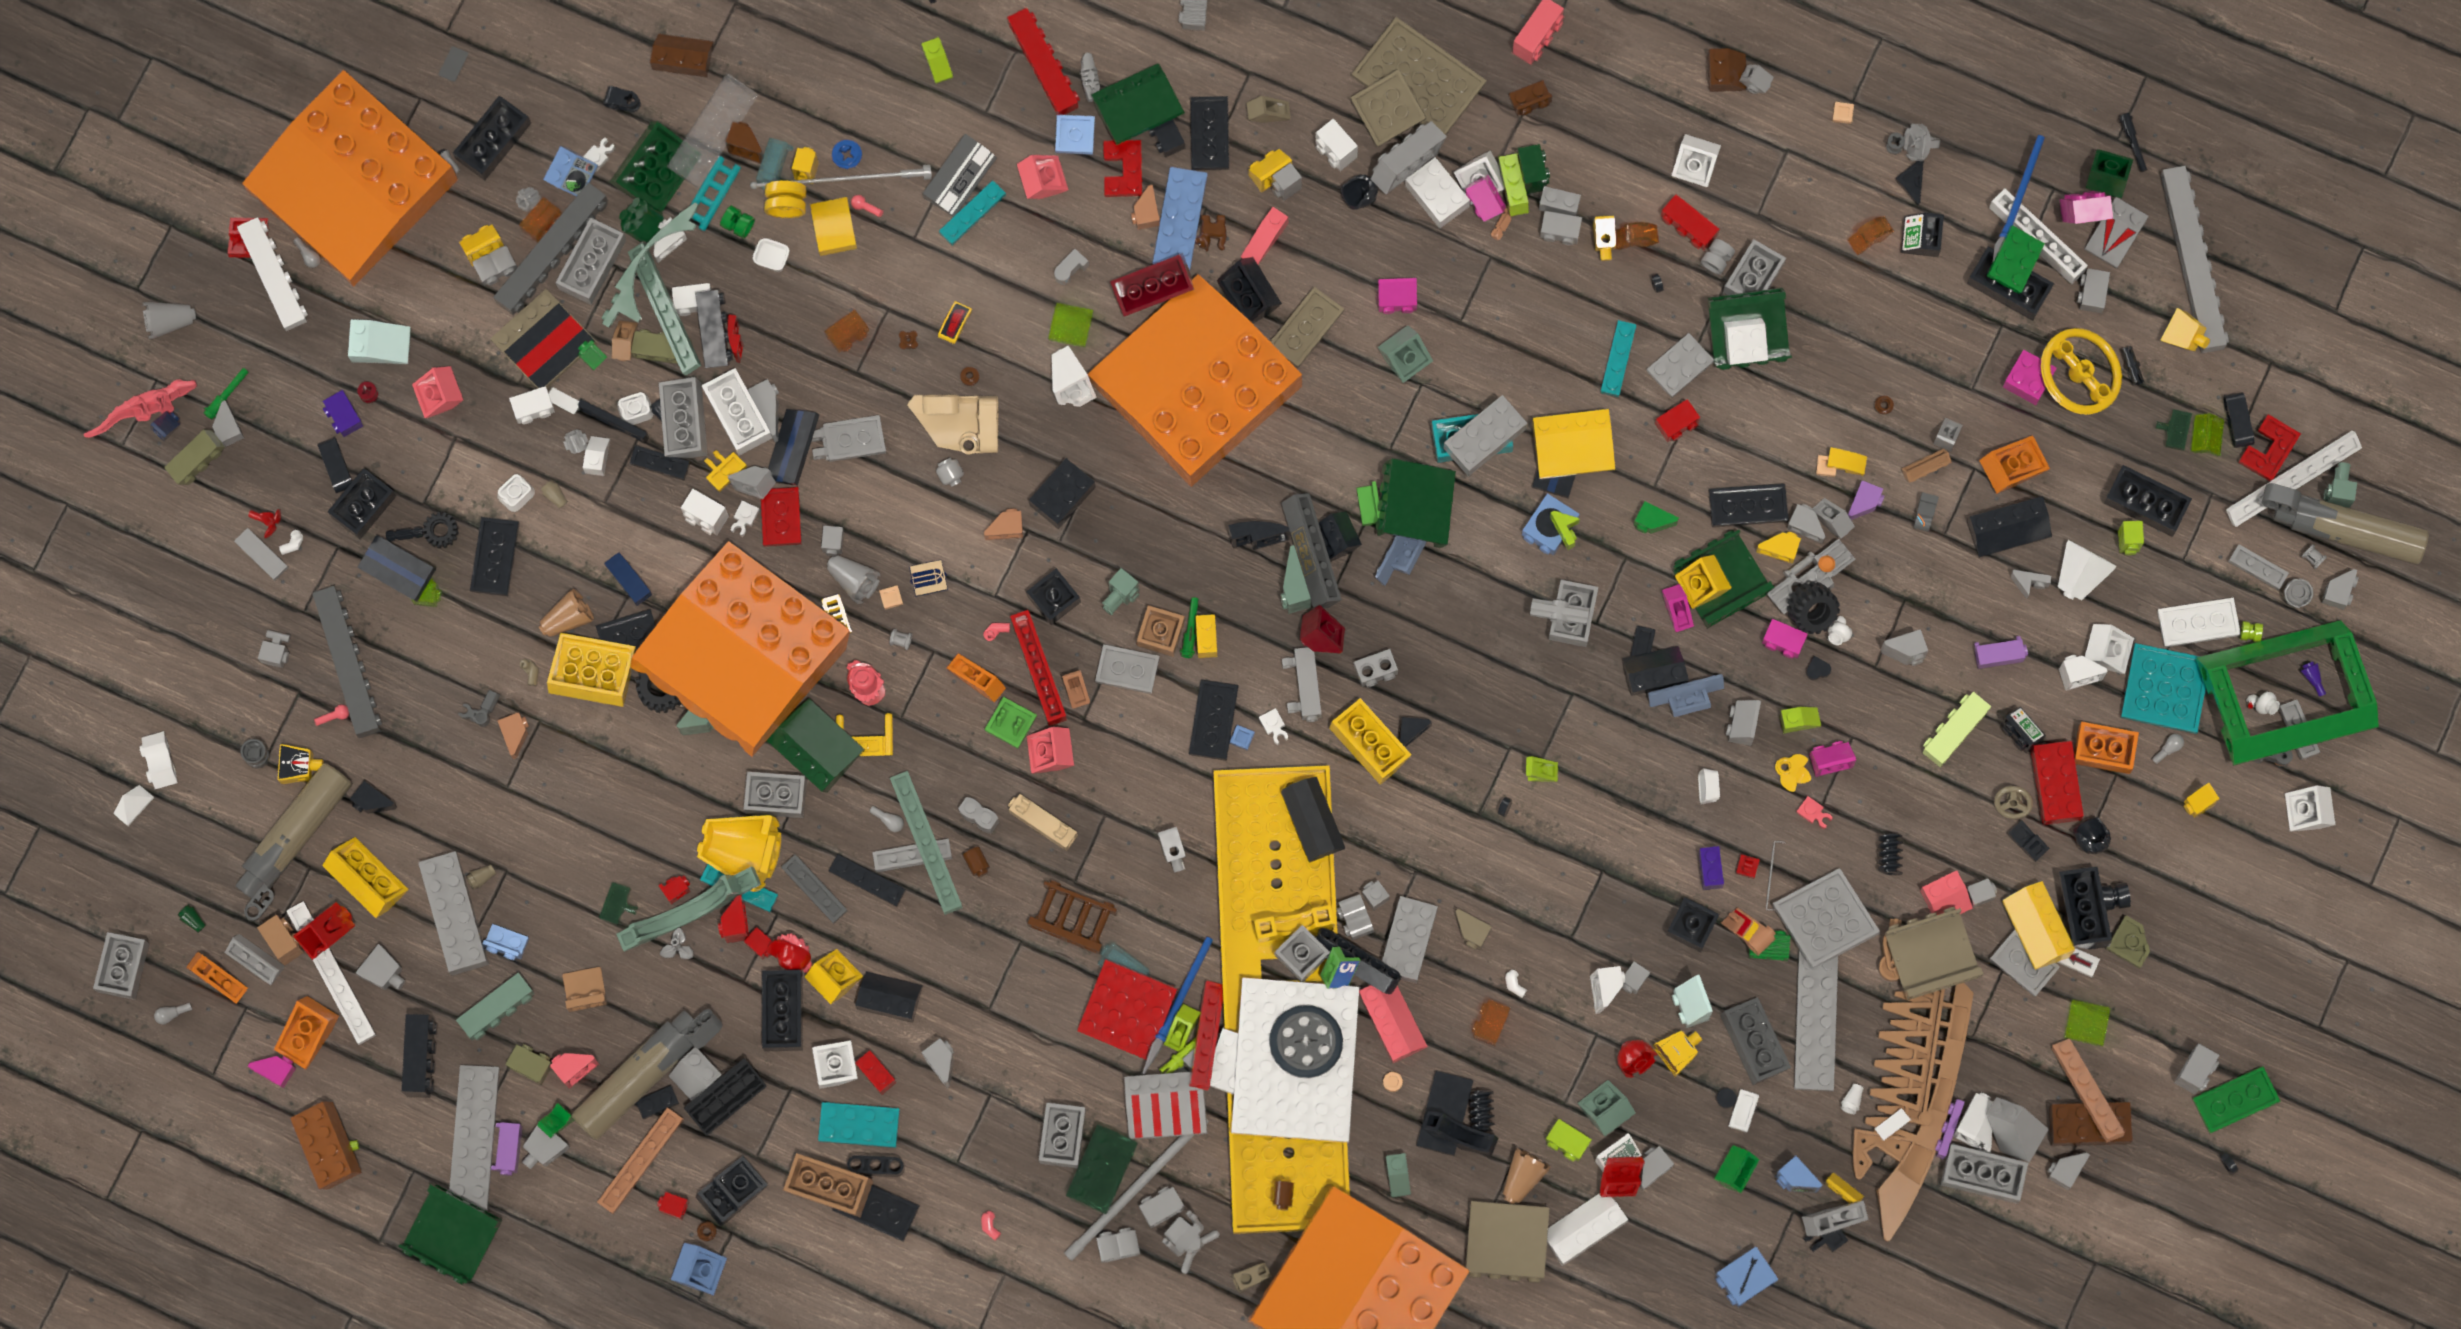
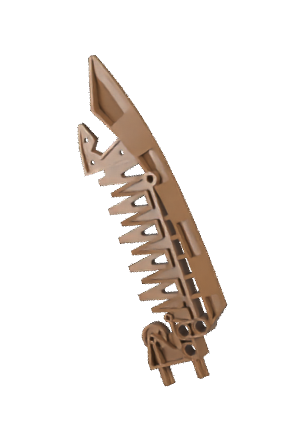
M1890 919L1889 927L1899 924L1901 927L1902 921ZM1884 936L1881 945L1883 958L1878 966L1879 973L1884 980L1895 982L1900 980L1887 939ZM1965 983L1955 985L1952 1003L1943 1002L1945 989L1907 1000L1904 991L1895 992V997L1909 1003H1883L1882 1010L1911 1020H1891L1890 1025L1905 1031H1879L1878 1038L1908 1049H1886V1054L1902 1060L1874 1061V1067L1902 1077H1882L1881 1082L1896 1088L1870 1089L1869 1095L1898 1105L1878 1106L1877 1111L1892 1116L1902 1108L1911 1119L1907 1123L1920 1127L1916 1135L1898 1129L1885 1140L1881 1138L1875 1128L1890 1117H1866L1865 1124L1874 1127V1132L1854 1129L1853 1166L1856 1179H1862L1873 1163L1867 1152L1875 1147L1899 1162L1896 1169L1877 1190L1883 1238L1886 1242L1892 1239L1911 1208L1928 1173L1936 1152L1935 1148L1942 1135L1941 1131L1948 1115L1961 1063L1974 995ZM1942 1008L1951 1009L1949 1022L1940 1021ZM1909 1009H1930L1929 1018L1911 1013ZM1939 1027L1948 1028L1945 1041L1938 1040ZM1924 1037L1925 1045L1922 1047L1906 1041L1905 1038ZM1937 1046L1944 1047L1941 1060L1935 1059ZM1934 1065L1940 1066L1937 1079L1932 1078ZM1901 1066H1921L1920 1076L1902 1070ZM1933 1084L1935 1088L1928 1107L1930 1087ZM1915 1094L1917 1095L1916 1105L1898 1099L1896 1095Z

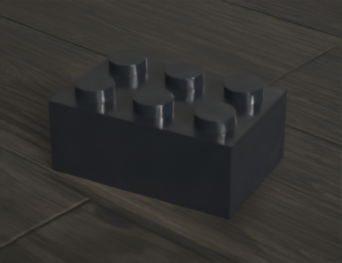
M1065 458L1029 499V505L1059 530L1096 488L1095 481Z
M363 468L327 512L332 519L361 540L397 496L392 489Z

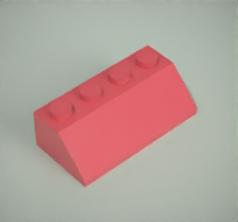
M1372 985L1359 991V997L1392 1064L1428 1047L1398 986L1392 994H1385Z

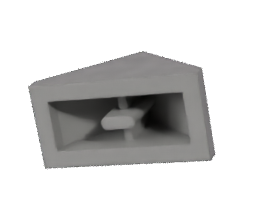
M1945 418L1934 441V445L1951 452L1963 425Z

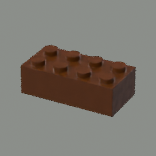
M2130 1102L2108 1103L2125 1133L2124 1136L2107 1143L2083 1103L2052 1104L2049 1107L2051 1146L2130 1144L2133 1141Z

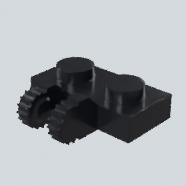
M1841 1229L1820 1235L1823 1240L1814 1244L1811 1250L1815 1252L1826 1244L1833 1253L1849 1240ZM1806 1236L1803 1239L1805 1242L1812 1240L1815 1236Z

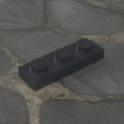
M635 445L630 465L685 481L690 461L676 457H666L663 453Z

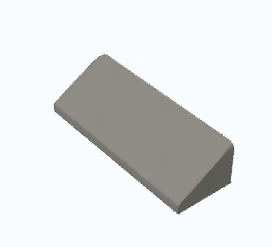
M240 934L232 938L225 951L228 956L269 985L274 983L285 967Z

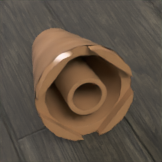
M576 589L570 590L540 620L541 625L539 629L544 636L552 637L593 621L594 616L590 607L581 600L583 597Z
M1517 1148L1514 1152L1503 1190L1504 1199L1512 1204H1515V1202L1520 1203L1545 1176L1551 1166L1547 1163L1546 1165L1541 1163V1159L1524 1150L1521 1152Z

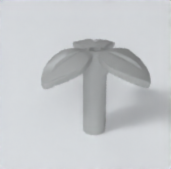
M680 927L672 935V945H666L660 951L662 957L673 958L677 951H679L680 958L691 959L694 956L693 950L689 946H681L685 942L686 936Z

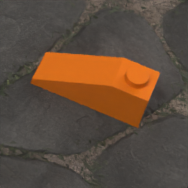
M959 653L947 667L950 672L994 703L1006 689L996 676Z
M199 952L196 953L186 967L236 1004L248 989Z

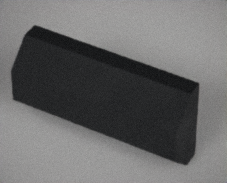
M1317 777L1306 778L1281 790L1309 863L1345 849Z
M744 1058L686 1105L684 1109L707 1136L767 1086Z

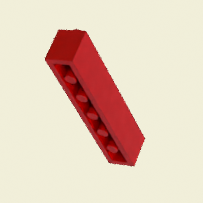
M1026 7L1008 16V25L1056 114L1066 115L1078 109L1079 96L1076 91L1072 92L1068 76H1064L1061 72L1063 67L1059 59H1054L1052 55L1054 50L1050 43L1046 44L1044 40L1046 38L1045 33L1041 27H1037V19L1034 13H1030Z
M1029 610L1010 616L1049 727L1067 721Z

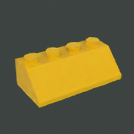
M1361 698L1331 722L1329 729L1380 785L1391 777L1411 756V753Z
M356 837L332 850L322 865L375 918L386 913L409 890Z
M2043 881L2024 887L2002 901L2034 970L2065 960L2075 951Z

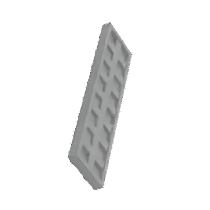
M1800 949L1798 957L1794 1090L1833 1092L1838 956L1812 970Z
M460 1065L449 1190L488 1211L500 1068Z

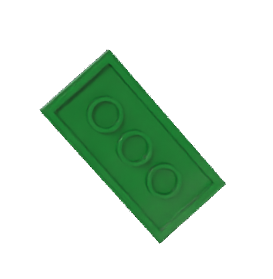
M2264 1066L2192 1099L2209 1134L2281 1102Z

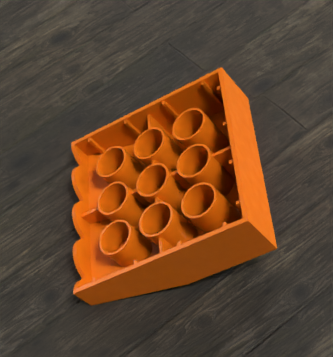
M343 70L291 122L242 184L252 196L257 198L275 217L284 222L303 242L312 247L325 262L337 270L354 287L458 181V178L447 161Z
M1199 274L1192 279L1194 290L1171 298L1087 374L1091 384L1190 487L1198 482L1302 387V374L1251 321Z
M728 541L681 593L632 656L630 667L637 672L646 673L660 690L669 695L677 696L690 712L698 717L707 718L721 735L730 740L738 741L741 747L753 757L845 652L850 630Z
M1333 1186L1329 1188L1322 1204L1311 1217L1300 1239L1288 1254L1280 1271L1270 1283L1259 1305L1247 1321L1259 1329H1434L1469 1273V1270L1406 1229Z

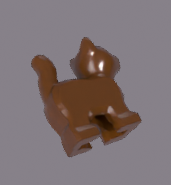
M1201 215V234L1195 238V244L1208 252L1211 244L1210 238L1219 240V249L1221 251L1225 250L1224 244L1227 236L1225 215H1217L1216 223H1211L1209 215Z

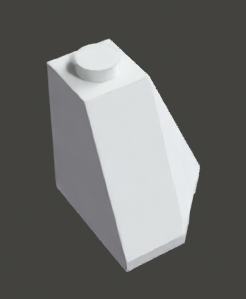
M1066 346L1053 353V393L1058 404L1072 403L1074 406L1080 407L1097 398L1087 373L1070 347Z
M2068 540L2058 588L2064 591V596L2072 600L2074 597L2083 600L2116 568V565Z
M1976 1093L1953 1137L1978 1151L1989 1153L1992 1143V1128L1987 1112L1993 1102L1988 1095Z

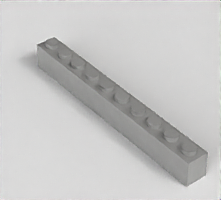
M2186 166L2164 169L2160 176L2192 314L2195 319L2206 327L2204 336L2210 339V343L2205 349L2200 347L2201 353L2224 350L2229 342L2228 334L2224 332L2222 326L2224 325L2223 314L2219 313L2220 300L2214 291L2216 289V282L2214 278H2211L2210 271H2212V265L2206 257L2208 248L2206 242L2203 243L2202 240L2204 232L2202 225H2199L2198 222L2199 209L2194 205L2195 192L2194 189L2190 188L2189 184L2191 182V175L2189 171H2186Z

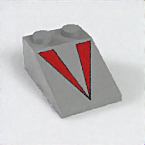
M2116 197L2112 203L2113 219L2101 220L2084 250L2117 269L2149 216Z

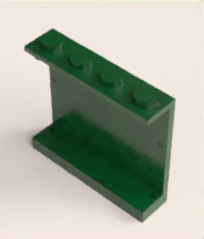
M1783 288L1707 298L1716 368L1727 370L1731 366L1748 367L1752 363L1764 365L1768 364V361L1785 362L1788 358H1792L1789 351L1784 301L1786 299V292ZM1762 318L1766 329L1768 360L1730 365L1727 360L1724 323Z
M1393 458L1386 461L1382 467L1384 478L1380 485L1382 496L1378 504L1380 514L1376 522L1377 536L1386 533L1434 543L1436 548H1443L1448 545L1456 471Z
M1731 530L1724 534L1723 539L1719 541L1715 539L1707 544V548L1703 550L1699 548L1690 554L1691 557L1687 559L1681 558L1674 563L1675 566H1673L1672 572L1674 575H1677L1698 559L1715 555L1731 589L1718 598L1695 608L1707 629L1767 596V593L1774 589L1772 582H1767L1741 539L1740 530L1735 532Z
M437 1183L430 1184L427 1190L429 1194L404 1243L399 1244L398 1247L403 1249L402 1252L404 1254L420 1258L419 1261L427 1266L433 1265L437 1268V1272L453 1276L455 1282L462 1285L470 1283L503 1219Z

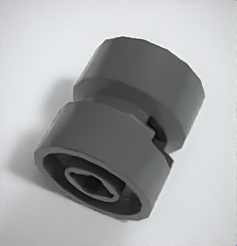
M250 739L244 742L241 747V756L250 767L256 769L263 768L269 762V750L261 741Z

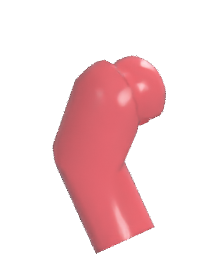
M992 623L984 631L985 639L992 641L1000 632L1009 633L1010 623Z
M987 1211L981 1217L982 1230L996 1241L1001 1233L993 1227L994 1213Z

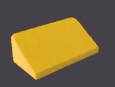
M1832 1173L1825 1182L1827 1187L1849 1204L1861 1201L1864 1198L1861 1193L1835 1173Z

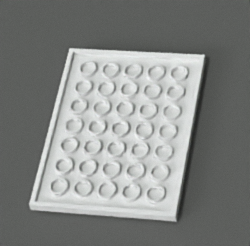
M1242 978L1231 1133L1349 1142L1359 987L1342 986L1336 989H1327L1325 984ZM1313 1005L1322 1008L1335 1018L1341 1028L1343 1035L1341 1056L1334 1067L1318 1077L1299 1078L1290 1075L1280 1068L1271 1054L1269 1039L1272 1026L1282 1013L1292 1007ZM1302 1017L1299 1020V1024L1302 1027H1308L1310 1020L1307 1017ZM1321 1025L1317 1028V1033L1324 1036L1328 1033V1029L1326 1026ZM1286 1028L1283 1031V1035L1286 1038H1292L1294 1031L1291 1028ZM1304 1037V1040L1300 1042L1308 1046L1312 1041L1308 1040V1037ZM1321 1045L1318 1048L1321 1055H1327L1330 1051L1327 1045ZM1288 1047L1285 1049V1055L1292 1058L1296 1055V1051L1294 1048ZM1305 1056L1302 1062L1306 1066H1311L1314 1060L1311 1056Z

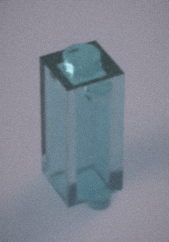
M769 138L756 178L757 183L779 181L788 151H793L794 147L788 145L787 142Z
M1114 943L1111 946L1107 945L1101 952L1103 956L1098 962L1100 966L1104 964L1106 959H1109L1147 976L1150 975L1149 969Z

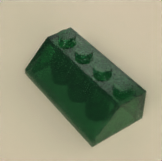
M1097 1124L1066 1196L1075 1203L1107 1215L1138 1143L1116 1131Z

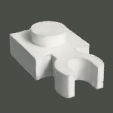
M607 138L602 139L599 148L594 145L583 156L599 165L595 172L607 162L608 157L606 154L612 153L615 150L613 144L609 148L605 147V144L608 142Z
M742 501L734 515V519L738 522L731 526V532L734 533L736 528H741L740 536L743 537L746 533V525L752 527L760 509Z
M1276 708L1259 717L1267 735L1274 734L1273 740L1276 745H1279L1277 737L1280 735L1284 736L1285 740H1288L1287 733L1281 730V728L1285 727V724Z

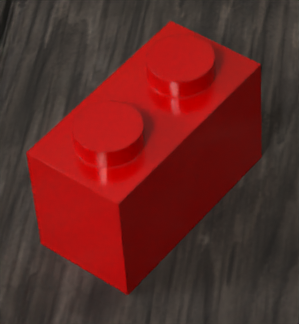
M1687 399L1658 417L1655 425L1667 442L1671 440L1676 441L1683 436V432L1686 430L1692 431L1699 425L1700 416Z
M870 1050L855 1062L858 1069L881 1095L896 1084L892 1075Z

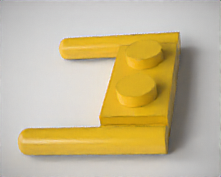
M891 713L885 714V736L852 737L865 749L860 756L893 755V716ZM839 714L836 716V723L843 729L844 716Z

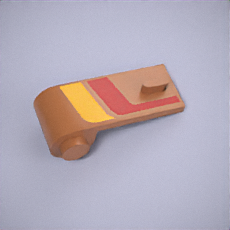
M1738 907L1721 922L1725 928L1744 940L1756 955H1760L1776 940L1774 937L1776 933L1772 928L1763 926Z

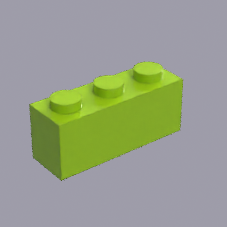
M1517 153L1500 156L1499 168L1510 216L1529 213V202Z

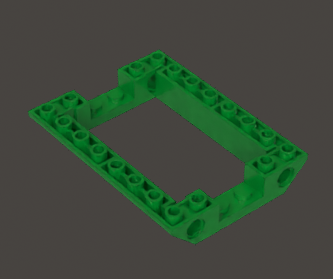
M2341 620L2196 658L2208 694L2213 693L2223 720L2224 727L2221 729L2233 766L2379 727L2375 695L2353 634ZM2330 642L2334 661L2340 660L2351 693L2347 698L2353 710L2250 736L2227 670L2322 646Z

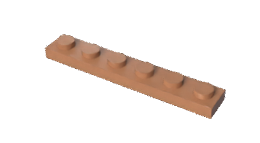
M2067 1039L2052 1045V1051L2106 1143L2124 1136L2123 1128L2072 1041Z
M667 1108L597 1203L614 1215L684 1119Z

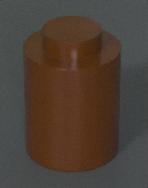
M975 847L962 855L973 876L980 878L989 873L988 869L990 866L980 847Z
M1275 1181L1273 1206H1276V1210L1288 1211V1208L1292 1207L1294 1183Z

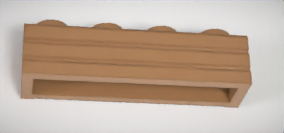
M1943 448L1902 468L1905 479L1910 483L1920 477H1925L1931 472L1937 471L1941 467L1947 466L1952 461L1949 453Z

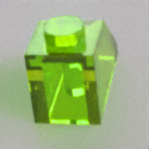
M431 578L418 602L412 599L411 601L414 605L437 607V602L441 601L442 592Z

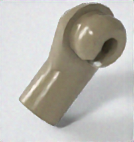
M529 659L521 660L520 668L528 674L527 685L537 686L538 667Z

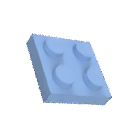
M1057 115L1055 153L1093 155L1095 116Z

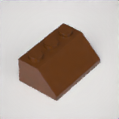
M658 34L652 48L651 68L656 71L707 78L714 42Z

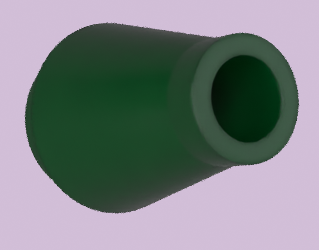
M188 904L178 913L180 921L194 929L197 933L206 926L194 906L191 907Z

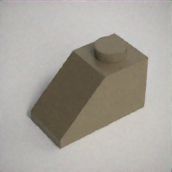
M1260 96L1247 102L1248 120L1267 123L1291 119L1289 101Z
M1457 909L1455 916L1463 941L1466 942L1465 945L1473 950H1476V948L1481 950L1492 926Z

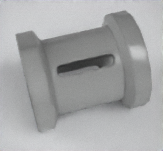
M2314 544L2301 556L2314 565V569L2327 558L2326 555L2323 556L2315 549Z
M894 629L889 645L905 647V650H909L913 634H904Z

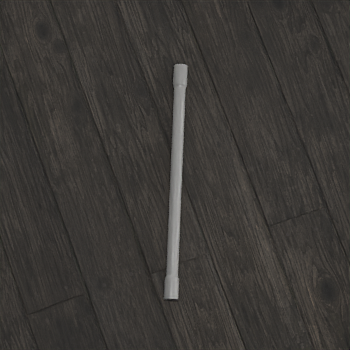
M1194 1135L1180 1136L1064 1254L1073 1261L1084 1250L1085 1246Z

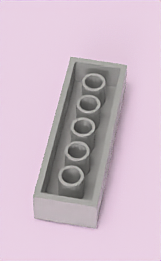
M457 852L418 862L449 973L453 976L489 965Z

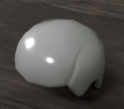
M2302 578L2291 580L2284 589V598L2289 605L2295 608L2308 605L2314 595L2311 584Z

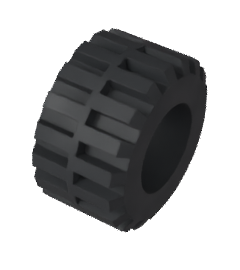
M1811 581L1809 584L1804 583L1802 587L1798 586L1796 588L1797 591L1795 593H1791L1790 596L1792 598L1788 599L1787 602L1789 604L1787 606L1788 615L1803 632H1808L1812 635L1814 632L1820 634L1822 630L1825 632L1829 626L1832 627L1834 620L1837 621V614L1840 613L1838 608L1840 603L1837 597L1822 583H1815L1814 581ZM1819 603L1814 611L1808 613L1813 605Z
M639 673V679L636 680V691L645 707L647 706L651 711L655 710L656 713H660V711L668 713L669 709L673 711L676 709V705H681L677 696L667 694L657 697L652 695L650 688L653 682L646 673Z

